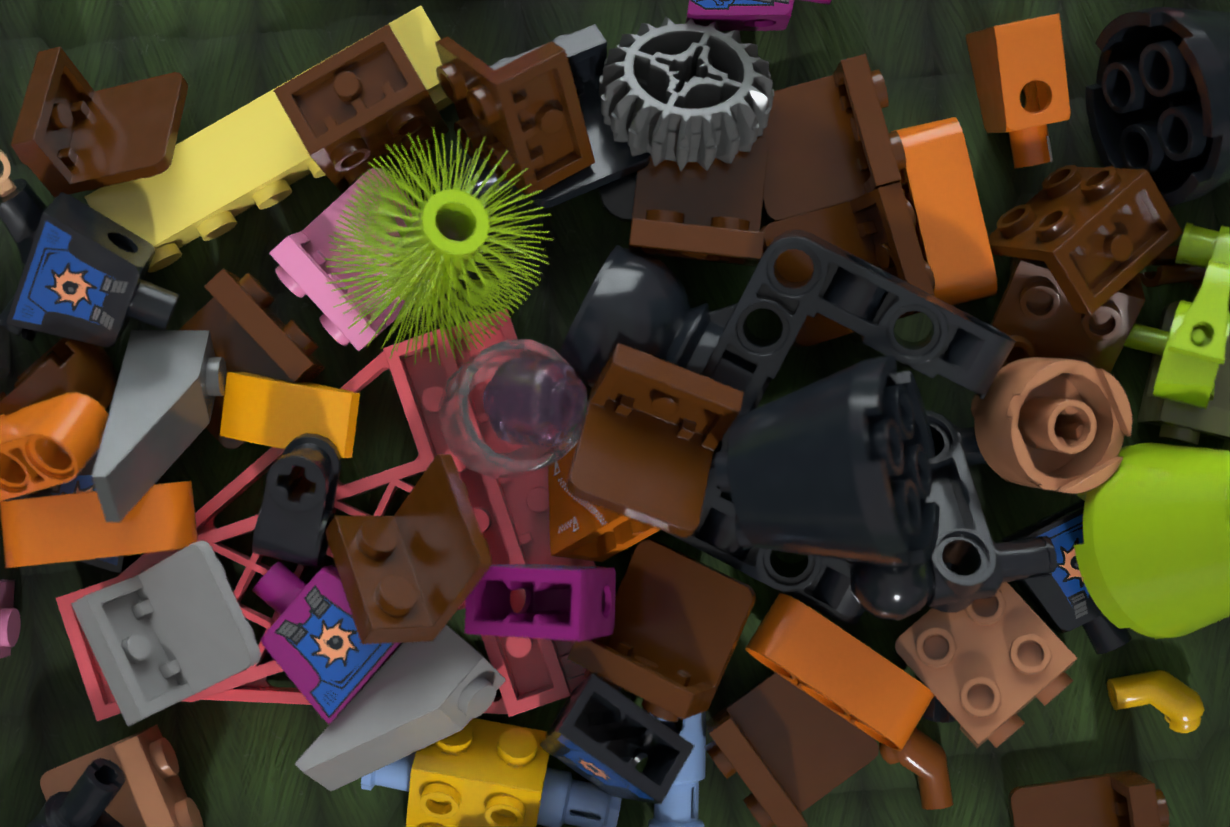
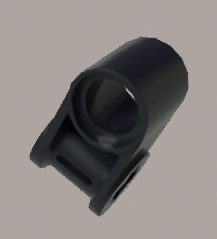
M311 433L297 436L286 446L283 455L270 467L263 504L253 535L252 551L255 554L315 569L321 567L329 546L325 530L334 518L333 507L342 468L341 455L337 447L328 438Z

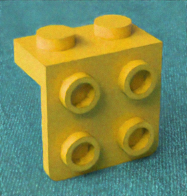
M472 718L463 730L416 751L411 768L406 827H536L550 755L540 746L547 731Z

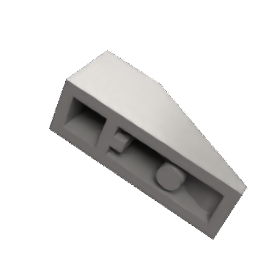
M445 625L434 641L404 642L299 758L295 765L326 789L334 791L463 730L472 718L480 716L491 706L497 690L506 679L480 653Z

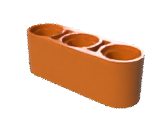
M956 117L894 130L897 131L901 138L906 156V168L899 170L902 178L899 182H901L905 198L911 203L915 211V232L923 258L929 264L934 274L935 297L950 305H957L995 296L997 293V275L966 141L959 121Z
M66 393L26 406L16 412L0 415V501L63 484L74 479L100 448L109 415L107 411L96 400L87 395Z
M192 481L153 485L121 522H106L96 491L0 502L6 568L178 550L198 542Z
M779 593L745 648L760 663L873 739L897 751H902L934 697L928 687L806 604L783 593Z

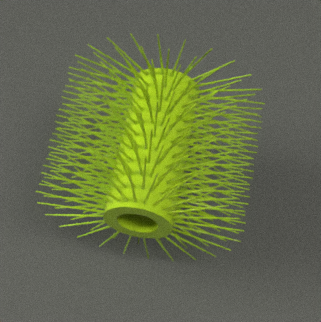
M434 128L437 181L428 141L426 140L429 165L417 136L426 162L425 165L421 151L418 152L409 133L408 136L422 162L423 177L412 147L410 149L420 178L416 172L415 163L413 162L412 164L403 145L401 146L414 172L395 144L393 145L406 166L387 145L386 147L396 157L407 182L388 155L387 157L401 179L381 156L380 158L388 166L392 174L377 160L373 159L381 166L383 171L368 162L382 177L386 185L371 171L367 170L376 178L378 183L363 173L372 184L359 178L367 187L360 184L356 185L363 189L368 196L353 189L363 199L351 194L350 196L358 200L359 203L347 201L351 202L358 209L345 206L356 214L342 210L357 220L348 219L342 215L339 217L344 218L352 225L337 220L340 224L354 231L334 226L341 231H346L358 237L334 232L335 234L345 236L342 238L363 241V243L341 240L331 235L329 236L334 238L335 241H342L347 246L328 242L341 246L337 248L355 250V252L329 249L348 253L341 254V256H332V258L360 259L341 261L324 258V260L343 262L336 265H363L326 266L355 268L339 273H331V275L369 271L359 276L327 282L326 284L364 280L357 284L331 291L345 290L357 285L361 287L367 283L378 281L339 297V299L359 292L353 295L356 296L374 285L382 283L368 293L334 306L335 308L353 301L348 304L349 306L363 297L376 292L370 298L342 314L374 298L361 308L360 312L392 288L353 319H357L381 301L350 326L352 327L374 309L378 308L371 315L372 318L365 324L367 326L359 334L399 297V300L367 346H369L400 302L404 300L405 302L381 349L385 342L389 340L392 332L396 330L398 324L401 323L390 355L391 359L402 327L403 330L396 351L407 321L409 319L402 342L412 319L408 332L409 339L405 355L406 359L413 324L417 314L411 348L412 351L415 341L414 365H416L417 338L419 342L422 330V357L423 335L426 334V329L428 331L427 349H429L431 362L430 325L439 365H441L437 345V319L446 357L444 331L454 358L456 359L453 351V341L464 359L452 335L451 323L462 351L460 333L470 351L471 349L459 324L465 331L468 342L471 340L476 347L467 333L469 330L476 342H479L484 347L474 335L466 316L473 324L476 334L478 332L483 341L485 340L474 323H477L483 333H486L491 339L482 328L480 322L491 333L494 332L489 328L486 321L499 330L490 320L488 314L503 327L494 313L507 322L499 311L511 318L504 308L513 313L515 312L507 303L519 309L508 298L522 304L516 295L525 300L527 299L518 290L530 295L517 284L524 285L532 290V288L513 277L534 283L537 286L539 285L526 275L541 280L522 268L541 274L540 272L517 262L540 267L539 265L508 256L535 259L549 264L524 252L547 258L548 256L518 247L545 249L524 246L527 244L506 242L541 243V241L513 240L525 236L554 240L533 236L535 234L514 233H549L547 231H520L527 227L543 226V224L506 227L511 224L535 219V217L550 216L551 214L514 217L522 213L542 209L543 207L497 217L532 203L534 200L517 207L514 205L499 214L491 216L506 205L542 191L540 190L527 196L521 195L508 203L500 205L506 199L532 184L502 199L512 191L511 189L486 209L484 208L518 182L520 179L487 202L528 168L495 191L499 187V183L506 177V173L515 165L513 164L478 200L476 199V196L508 150L472 196L471 192L493 148L471 181L485 140L484 137L470 177L468 179L478 148H476L464 181L471 160L469 159L462 178L469 142L468 138L458 181V168L462 152L461 149L459 155L460 129L458 130L456 174L452 189L451 179L455 163L454 160L452 166L453 141H451L448 185L444 135L442 134L443 169ZM439 163H440L441 172H442V177H443L442 191H441V183H442V181H440V177H439ZM402 166L407 170V176H406V174H405V172H404ZM425 170H426V172H427V174H428V176H429V178H430V183H431V188H430V190H429V186H428V181H427V177H426ZM378 171H380L382 174L388 177V179L394 186L395 190ZM413 179L416 181L417 189L415 187ZM395 183L398 185V187H399L401 193L399 192V190H398L397 187L395 186ZM368 185L374 187V188L377 189L379 192L374 191V190H373L371 187H369ZM420 187H421L422 190L424 191V201H423V198H422V194H421V189H420ZM365 189H368V190L372 191V193H373L374 195H372L371 193H369V192H368L367 190H365ZM408 193L411 194V196H412L413 206H412V203H411V200H410V198H409ZM364 197L370 199L371 201H373V203L369 202ZM414 199H415V200L417 201V203H418V208H417L416 205H415ZM362 201L369 203L371 206L366 205ZM403 205L406 206L407 216L404 211ZM394 217H400L407 227L398 226ZM529 218V219H524V220H520V221H515V222H511V223H507V224H502V225L500 224V225H498V226L490 227V226H492V225H494V224H497V223L502 222V221H505V220H514V219ZM398 231L401 237L391 236L387 232ZM492 232H498V233H499V234H494V235L488 236V234H489V233H492ZM503 234L519 235V236L498 237V236L503 235ZM360 244H361V245H367V246H373V247H358V246H356V245H360ZM494 244H499V245H501V246H497V247H489V246H492V245H494ZM371 249H383V250L369 251V250H371ZM500 252H519V253L524 254V255L529 256V257L517 255V254H519V253L506 254V253H500ZM391 253L393 254V255H390V256H388V257L382 256V255L391 254ZM354 254H358V255H364V256H369V257H352V256H343V255H354ZM484 254H492L493 256H482V255H484ZM497 257V258H499V259H485V258ZM490 261H503L504 263H496ZM475 262L483 263L485 265L476 266ZM388 263L384 266H378L379 264ZM498 265L510 266L513 269L505 268ZM486 266H488L490 269H487V268H477V267H486ZM481 270H492L493 272H487V271H481ZM467 271L477 273L480 280L471 279ZM508 271H513V272L520 273L521 275H523V276H524L525 278H527V279H524V278H522V277H520V276H517V275H515V274H512V273H510V272H508ZM379 272H383V273H381V274H379V275H376V276H374V277H368V276H370V275H372V274L379 273ZM362 276L368 277V278L355 279V278L362 277ZM459 280L465 281L467 290L463 288ZM508 286L512 287L517 293L512 291ZM456 289H458V294H459V298H460V299L457 298V291H456ZM497 297L501 299L506 304V306L503 303H501L497 299ZM431 305H433V316H432V319H431ZM422 307H423V312H422V315H421V316H422V321H421L420 332H419V337H418L419 317H420V312H421ZM425 311H426V320H427V321H426L425 332H424V321H425ZM460 311H461V313H462V315H463V317H464L465 323H464L463 320H462ZM452 317H453V319H454V321H455V323H456V325H457L458 334H457V331H456V329H455V326H454ZM446 327H447V329H448V331H449L450 338H451V342H450V339H449V336H448Z

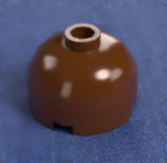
M62 337L17 377L18 381L14 384L16 388L7 395L3 391L0 394V415H7L26 406L66 393L87 395L96 400L106 410L113 400L117 386V374L112 358L103 346Z

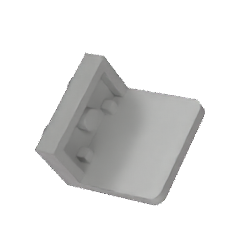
M204 540L186 546L137 576L85 595L71 604L127 726L257 664L261 658L253 629L242 613L226 579L225 570L217 559L211 545Z

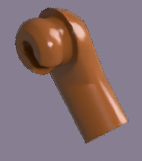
M916 727L902 751L894 750L879 742L880 755L884 761L889 764L900 762L903 767L917 775L922 809H943L954 804L947 757L939 743Z

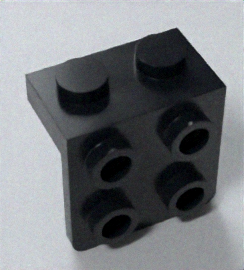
M595 24L572 34L558 36L552 40L566 50L595 163L532 196V200H534L538 207L551 208L641 170L650 163V153L646 152L632 156L628 142L614 141L611 126L603 122L601 97L599 96V79L603 75L604 62L607 58V41ZM537 48L514 57L503 58L490 67L496 70Z

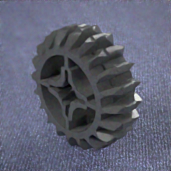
M665 16L659 28H655L647 23H641L636 35L622 34L620 44L617 48L609 49L608 58L604 62L603 75L599 79V96L601 97L603 122L611 126L614 141L628 142L632 156L646 152L650 153L654 166H657L665 159L676 161L680 171L683 170L688 162H698L708 171L715 158L731 164L738 151H751L753 143L757 140V137L763 135L764 128L768 125L774 98L769 62L758 56L757 44H742L739 30L728 33L720 32L717 21H714L707 27L695 25L692 18L686 24H674Z

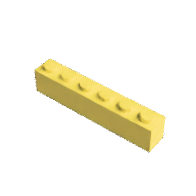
M420 5L390 22L389 26L424 84L436 108L440 111L452 103L444 93L436 74V68L442 65L435 42L440 40V37ZM271 90L176 144L172 163L165 172L149 178H140L101 187L84 198L92 209L152 244L155 248V253L148 270L150 273L161 270L177 261L182 256L179 248L201 236L203 241H209L230 231L237 224L235 216L254 205H257L258 209L261 210L281 202L292 193L289 185L312 173L314 178H320L326 174L309 155L275 92Z

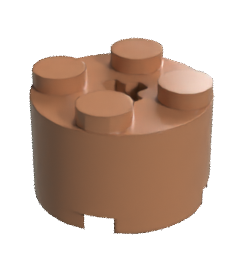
M1029 357L1011 362L1000 369L984 399L975 394L971 405L972 415L975 419L974 427L977 444L983 458L993 471L1007 482L1052 492L1082 493L1104 483L1116 472L1124 458L1118 457L1124 436H1131L1133 422L1131 407L1120 383L1105 370L1080 360Z

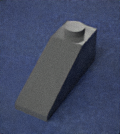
M131 330L92 474L93 483L106 522H121L210 423L215 397L224 396L227 376L224 357H215L210 331Z

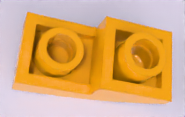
M227 372L220 436L285 449L297 436L306 433L319 434L328 438L337 447L341 458H352L360 393L311 382H289L248 372Z

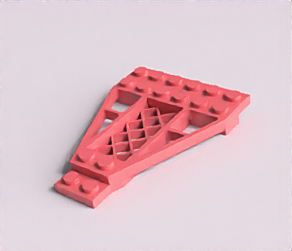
M499 311L507 322L494 313L503 327L488 314L490 320L499 328L497 330L486 321L494 333H491L480 322L482 328L491 339L486 333H483L477 323H474L485 341H483L478 332L476 334L471 321H468L474 335L484 347L479 342H476L469 330L467 333L476 347L471 340L468 342L465 331L459 324L471 351L460 333V343L463 351L461 350L454 328L451 327L452 335L464 359L453 341V351L456 359L454 358L444 331L446 357L440 329H437V345L441 365H439L431 331V362L429 349H427L428 333L423 335L422 357V335H420L419 342L417 338L416 365H414L415 341L411 351L413 338H411L406 359L408 340L400 342L397 351L398 343H396L391 359L390 355L394 344L383 348L382 353L340 388L359 393L382 372L390 369L419 454L412 462L354 482L344 484L338 481L333 507L334 514L339 509L351 516H372L343 502V500L387 486L373 515L384 516L398 487L409 493L414 488V485L404 481V479L424 473L437 454L452 455L460 478L467 487L469 502L482 536L488 542L492 560L491 565L553 564L596 566L595 561L551 556L548 459L551 452L556 448L552 437L535 440L541 434L547 421L544 413H539L542 410L540 409L541 404L512 320L506 314ZM446 329V330H447V333H448V336H449V339H450V342H451V338H450L449 331H448V329ZM538 415H543L544 424L541 423L539 427H535ZM532 431H535V434L532 436L531 440L537 442L527 444L541 445H517L514 443L524 441V439L527 438V436H529ZM271 447L195 513L198 541L204 540L208 542L214 553L217 552L246 567L233 593L244 617L267 628L265 633L280 617V614L275 611L273 617L270 618L240 602L255 572L264 575L271 567L261 563L263 555L253 552L251 557L221 543L255 531L259 514L220 528H216L214 520L223 509L268 472L272 464L283 455L285 449ZM328 546L326 555L333 558L330 546ZM181 549L145 553L119 576L55 598L96 721L120 714L121 711L71 604L85 595L137 576ZM298 564L294 574L302 580L308 567ZM525 589L511 590L510 605L515 613L520 612L525 604ZM466 600L462 603L458 610L465 608ZM481 635L491 665L506 679L499 688L501 696L495 697L491 706L484 713L508 714L511 717L571 696V692L586 679L584 677L586 668L567 659L574 641ZM261 641L258 645L261 658L257 664L182 700L183 702L220 700L311 705L298 688L274 687L268 683L267 676L282 672L283 669L274 658L262 662L267 650Z

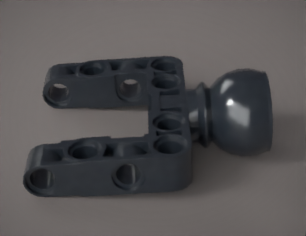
M792 230L775 237L766 248L740 301L713 311L709 310V306L706 303L691 308L685 287L661 260L644 251L623 248L617 245L610 253L589 289L564 340L556 365L561 367L576 383L592 390L615 347L620 343L744 392L740 413L737 416L739 417L757 408L770 381L775 378L807 315L814 318L816 313H820L860 334L862 343L887 356L895 355V360L933 379L936 374H940L970 389L981 399H984L1016 341L997 328L812 233ZM797 249L809 255L814 267V271L809 278L802 282H791L780 275L777 270L776 260L784 251ZM762 308L772 310L781 319L783 330L772 339L757 338L750 332L747 326V316L749 313ZM908 311L925 313L932 321L931 331L920 341L909 342L903 340L894 330L895 322L900 315ZM730 426L722 438V445L713 452L698 527L691 536L685 538L671 533L668 534L836 620L856 625L865 610L860 607L851 591L850 567L853 561L807 555L804 560L798 563H786L780 560L773 550L759 548L743 549L740 546L735 532L736 512L731 492H723L719 488L715 475V457L718 452L728 450Z

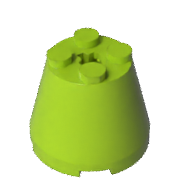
M1151 442L1122 447L1118 457L1124 458L1116 472L1098 487L1077 493V496L1085 501L1083 512L1084 544L1074 545L1075 555L1083 582L1096 606L1119 629L1131 628L1137 633L1155 639L1185 636L1229 617L1230 451Z

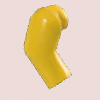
M1155 670L1111 678L1107 681L1108 695L1114 710L1151 704L1164 714V719L1169 723V728L1177 733H1190L1200 726L1201 716H1203L1205 711L1200 695L1167 671Z

